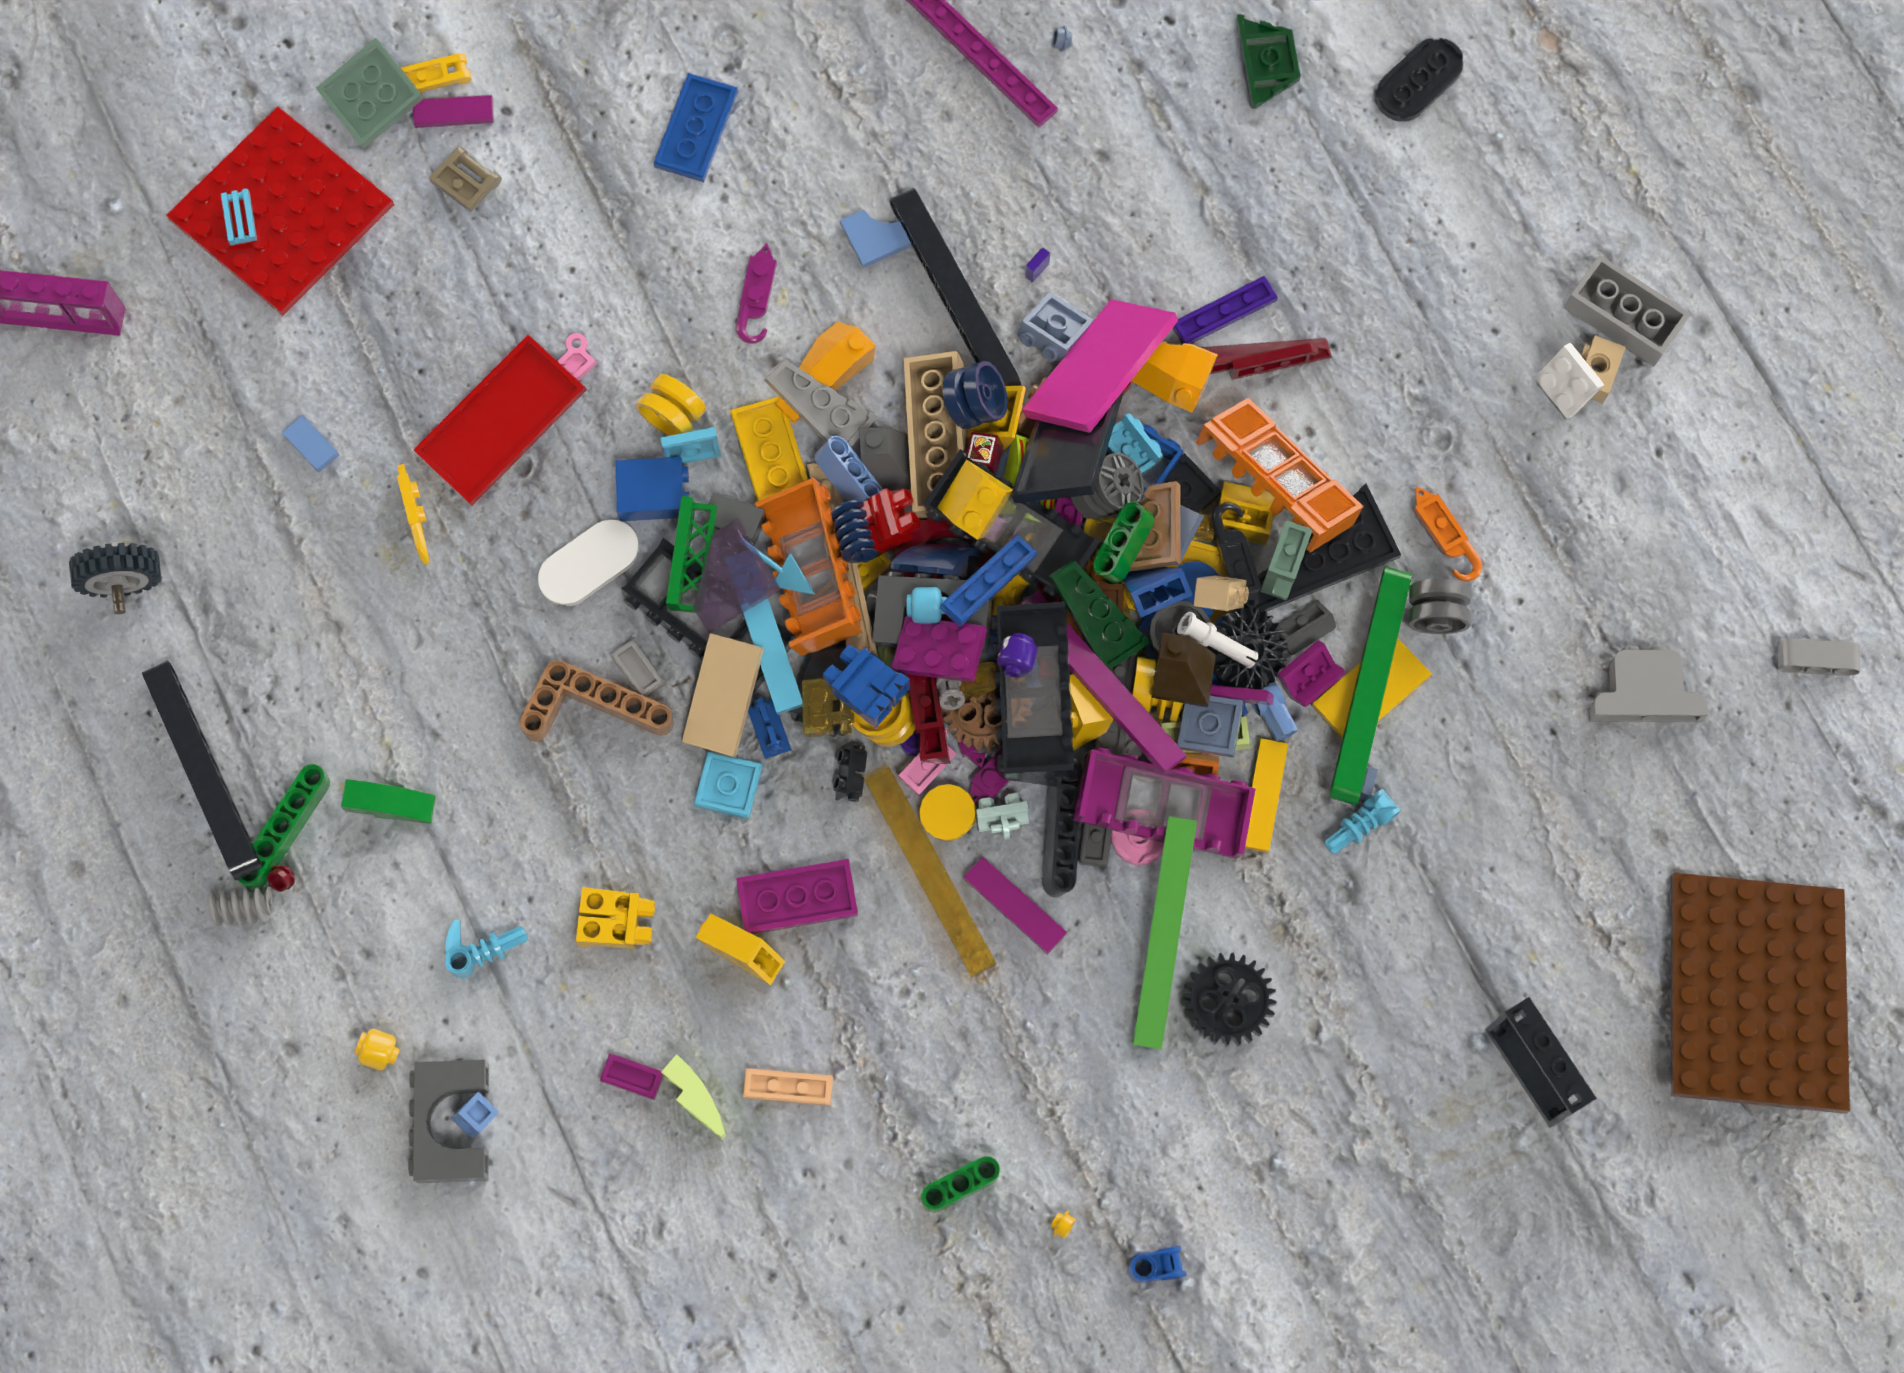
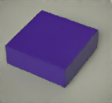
M1044 247L1026 264L1025 277L1032 283L1050 264V252Z

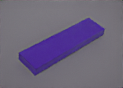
M1263 276L1179 318L1172 329L1182 345L1183 343L1193 344L1276 302L1278 296L1266 277Z

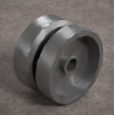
M1442 578L1414 582L1409 588V603L1414 606L1409 610V627L1412 630L1427 634H1454L1467 630L1471 624V611L1466 607L1471 601V587L1459 580Z

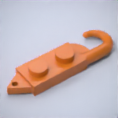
M1416 487V507L1413 511L1441 552L1451 558L1465 555L1472 565V571L1469 574L1463 575L1457 570H1453L1452 574L1460 581L1469 582L1475 580L1482 572V561L1468 541V536L1439 494L1433 495Z

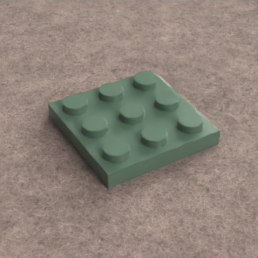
M374 38L316 87L317 91L363 148L367 147L424 99L421 92L377 38Z

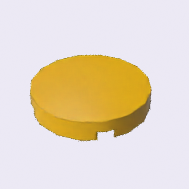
M951 784L939 785L930 790L923 798L919 810L920 820L925 830L936 839L943 841H953L962 838L974 826L977 815L976 806L970 794L961 787Z

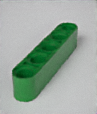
M309 764L303 767L253 842L262 868L257 870V877L253 881L247 882L246 876L238 880L248 890L255 891L256 887H259L261 890L267 884V876L271 872V868L274 865L280 864L329 789L330 779L319 765ZM313 775H321L320 781L317 784L309 785V779ZM297 799H305V803L301 808L293 809V804ZM289 822V828L286 832L277 833L278 826L281 823ZM273 846L272 854L268 857H262L263 849Z

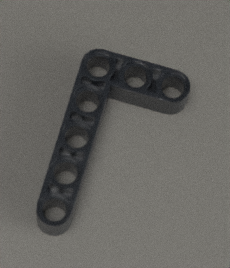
M1074 758L1075 775H1071L1070 778L1064 776L1011 780L1049 786L1043 889L1049 896L1054 898L1061 897L1073 890L1076 884L1080 822L1073 821L1082 774V765L1076 758ZM997 761L996 771L1000 777L1006 779L1004 771H999ZM1060 794H1064L1068 798V805L1062 803ZM1059 821L1066 825L1067 833L1060 830ZM1057 849H1061L1064 852L1065 861L1058 857ZM1056 876L1060 877L1064 882L1063 889L1056 885Z

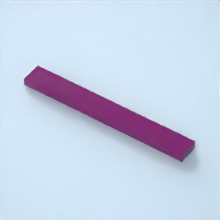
M906 0L1038 128L1058 112V107L946 0Z
M1038 591L1019 605L1049 602ZM1067 623L1070 671L1163 775L1182 762L1186 757L1182 749Z

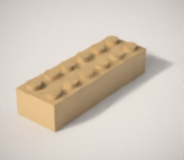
M957 351L904 358L911 493L914 501L912 512L917 515L919 520L927 518V511L923 504L959 450L965 451L966 454L968 450L969 440L966 438L968 429H961L954 423L945 406L943 396L945 375L952 370L964 368V363Z

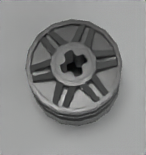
M1116 452L1107 455L1104 458L1094 494L1071 497L1073 505L1080 514L1093 520H1099L1119 513L1125 504L1129 502L1139 503L1144 492V481L1141 471L1134 460L1126 454Z

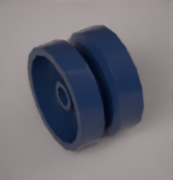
M981 361L971 364L968 368L962 367L952 370L945 375L943 381L945 406L954 423L961 429H971L980 426L982 423L1001 420L1006 415L1008 408L1006 387L1001 374L990 362Z

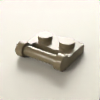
M457 147L429 179L433 185L471 213L491 190L499 186L502 177L496 172L491 173L468 156V152L464 148ZM462 163L484 180L482 184H479L459 169L457 165Z

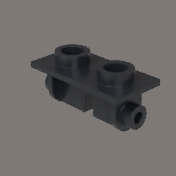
M850 741L843 745L837 754L839 772L833 785V789L836 791V801L848 796V801L859 802V797L863 795L864 777L855 775V771L865 772L868 752L865 751V746L854 745L855 741Z

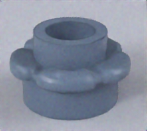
M1067 26L1062 28L1056 27L1052 37V47L1063 52L1072 43V32L1068 31Z

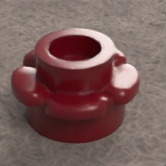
M274 865L267 876L269 885L279 892L288 890L295 884L294 873L287 866Z

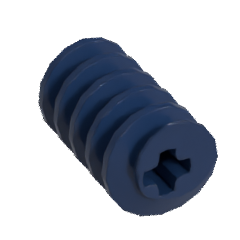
M858 500L841 503L831 513L832 521H834L833 525L835 531H837L836 536L838 541H840L839 547L842 551L843 560L848 563L867 562L878 555L877 550L872 549L875 546L874 540L869 539L872 536V531L867 529L870 526L869 520L865 519L867 513L861 509L864 507V503Z

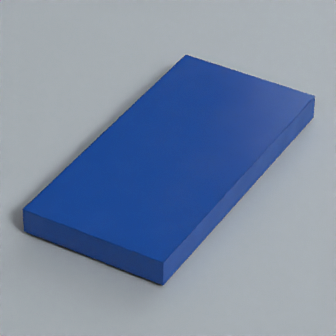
M688 73L654 160V168L704 182L737 97L738 87Z

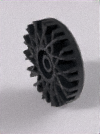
M1252 607L1235 609L1222 615L1214 624L1219 633L1258 653L1257 660L1246 656V658L1255 662L1253 667L1247 668L1231 657L1208 646V649L1216 654L1214 672L1228 687L1263 689L1269 683L1276 682L1279 670L1286 667L1283 662L1287 661V658H1283V652L1288 651V647L1283 645L1287 643V640H1282L1280 633H1284V630H1278L1280 624L1273 623L1271 619L1274 616H1267L1266 611L1259 612V608L1252 609Z

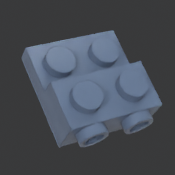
M1049 292L1022 321L1017 336L1020 337L1021 342L1025 346H1034L1042 351L1043 356L1048 361L1060 363L1094 320Z

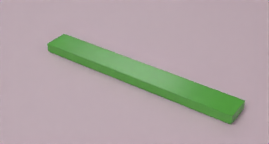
M1168 816L1133 1045L1162 1049L1197 825L1195 820Z

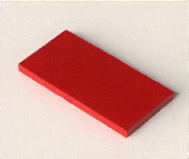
M528 334L413 450L473 506L587 389Z

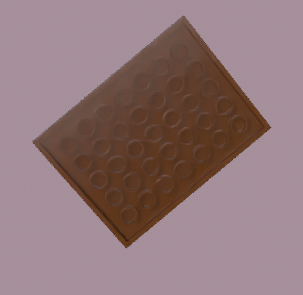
M1676 872L1671 875V1096L1841 1114L1850 1112L1845 889Z

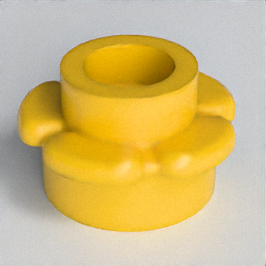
M1066 1211L1064 1215L1059 1212L1050 1226V1228L1054 1229V1237L1058 1235L1065 1239L1076 1221V1218L1069 1215L1070 1211Z

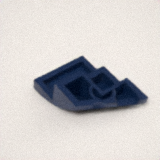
M933 543L919 544L899 554L891 562V569L967 578L968 558H983L984 553L974 546Z

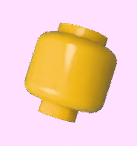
M370 1029L367 1033L362 1032L354 1054L358 1055L357 1060L359 1064L383 1071L388 1064L394 1065L400 1049L395 1047V1036L377 1029Z

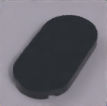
M1429 38L1420 42L1380 80L1375 94L1379 110L1389 119L1400 122L1410 121L1419 117L1459 79L1464 65L1463 54L1460 48L1454 42L1445 38H1440V40Z

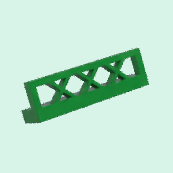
M689 496L681 497L666 604L671 611L703 614L718 506L695 503L693 497ZM695 510L710 512L709 521L699 528L694 522ZM694 526L696 531L692 534V529ZM708 529L706 536L703 532ZM701 535L706 541V546L699 553L695 554L690 548V543L697 536ZM689 553L693 556L690 560H688ZM702 556H704L703 563L700 560ZM697 561L702 568V574L691 581L686 571L690 565ZM686 579L689 584L684 587ZM700 582V588L698 590V588L695 585H697ZM691 588L698 594L697 606L682 604L683 594Z

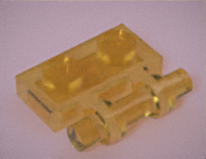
M824 678L803 680V735L806 738L833 735V724L838 723L841 724L842 734H851L852 723L855 722V714L852 712V709L840 700V711L833 712V700L838 698L833 695L832 688L826 683Z

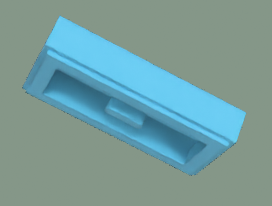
M248 188L242 189V192L239 193L237 190L232 191V194L229 195L221 193L230 245L257 241ZM244 199L249 235L247 236L244 233L239 202ZM232 201L234 204L235 217L239 236L236 238L234 234L233 221L230 209V202Z

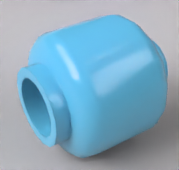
M916 587L913 589L912 594H907V617H912L913 622L920 624L938 623L941 621L942 614H945L940 609V605L947 597H942L941 590L938 587Z

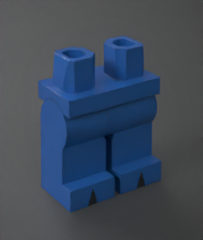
M848 645L840 655V660L848 665L847 668L842 672L834 665H831L824 672L823 678L832 688L833 695L876 729L892 711V706L895 707L910 690V680L902 673L898 674L885 665L866 648L860 651Z

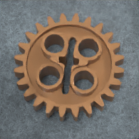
M987 661L984 662L983 669L977 668L974 683L961 681L960 691L964 694L965 702L960 708L955 710L942 708L943 712L947 715L943 719L947 725H950L948 727L952 735L955 734L954 737L959 743L963 741L968 748L974 743L977 751L981 750L983 744H985L989 751L992 750L993 743H997L1000 749L1003 748V743H998L997 726H1002V721L993 725L994 720L1001 717V715H996L995 699L1000 697V687H995L994 670H999L997 662H995L992 668ZM1010 677L1011 689L1029 688L1026 687L1028 683L1024 677ZM983 688L979 694L973 695L976 689ZM1031 698L1011 699L1012 727L1028 726L1029 724L1024 719V716H1032L1033 713L1028 707L1034 705ZM976 713L972 720L966 721L969 715Z

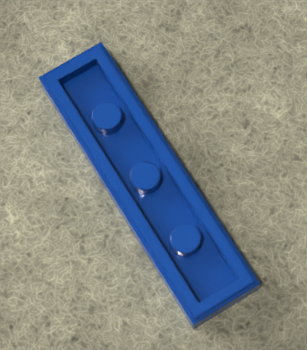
M1017 534L940 605V609L961 627L1037 557L1038 552Z

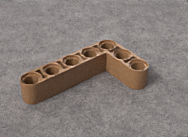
M559 660L552 661L546 666L520 719V727L526 738L534 742L541 741L548 735L567 696L656 735H666L671 732L674 726L672 713L664 704ZM557 672L566 673L561 681L552 680L553 675ZM587 682L591 684L590 689L586 692H579L577 690L578 686L582 683ZM608 693L617 695L616 699L611 703L602 701L603 697ZM546 696L554 698L550 705H540L542 698ZM633 704L642 706L641 710L636 714L628 712V708ZM658 715L667 716L666 722L661 725L653 723V720ZM531 722H541L539 729L535 731L527 729Z

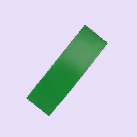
M346 779L341 807L345 812L374 815L375 818L432 824L436 796L396 786Z

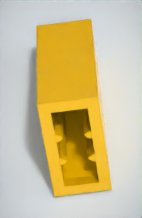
M711 913L701 925L695 937L707 949L770 986L786 962L763 939Z

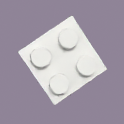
M1571 343L1565 345L1534 377L1567 419L1575 416L1604 386V383Z

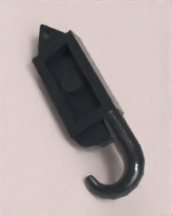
M1224 502L1213 510L1211 516L1212 526L1227 577L1247 580L1246 587L1249 589V595L1245 605L1253 609L1256 606L1258 593L1262 590L1246 536L1238 530L1225 531L1222 521V514L1226 510L1235 511L1239 517H1243L1244 514L1238 505Z

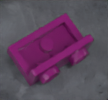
M1317 640L1281 670L1277 676L1289 698L1306 707L1313 703L1329 687L1335 685L1346 672L1344 668L1335 664L1325 643Z

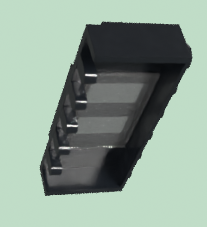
M960 449L924 502L923 506L927 511L926 516L938 524L943 521L949 525V531L961 539L964 536L974 541L972 545L984 554L990 551L995 555L1018 534L1038 552L1037 557L1020 572L1019 576L1030 584L1037 582L1044 587L1042 591L1056 600L1060 596L1049 575L1070 561H1075L1085 570L1101 546V539L1090 537L1077 524H1070L1059 517V513L1052 508L1047 509L1036 501L1014 504L1010 496L985 538L977 540L954 525L937 508L965 461H970L1011 489L1014 487L1006 478L1001 479L994 475L987 466L982 463L977 464L966 456L965 451Z
M1065 602L997 606V615H992L993 632H998V643H993L994 660H997L1002 641L1014 633H1021L1031 637L1038 648L1035 664L1030 673L1020 675L1019 678H1013L1004 674V669L1001 665H999V670H994L995 687H1000V698L995 699L996 715H1001L1002 726H997L998 743H1003V754H998L999 771H1004L1006 780L1075 775L1067 609Z

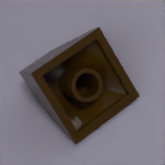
M1163 633L1151 698L1208 708L1216 654L1191 637Z

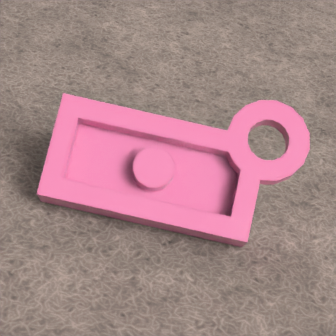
M575 333L566 339L568 352L558 362L580 381L597 364L596 360L586 352L588 343L585 336ZM578 340L582 344L579 348H574L572 343Z
M948 746L951 761L957 753ZM919 753L897 777L918 796L947 764L921 762Z

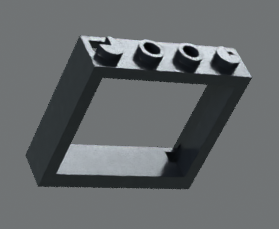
M1530 997L1505 1011L1485 1028V1031L1549 1128L1597 1099ZM1522 1015L1523 1018L1517 1022L1516 1019ZM1499 1026L1505 1031V1034L1500 1037L1494 1031ZM1575 1095L1577 1101L1571 1104L1568 1098ZM1553 1108L1559 1113V1116L1554 1119L1548 1113Z

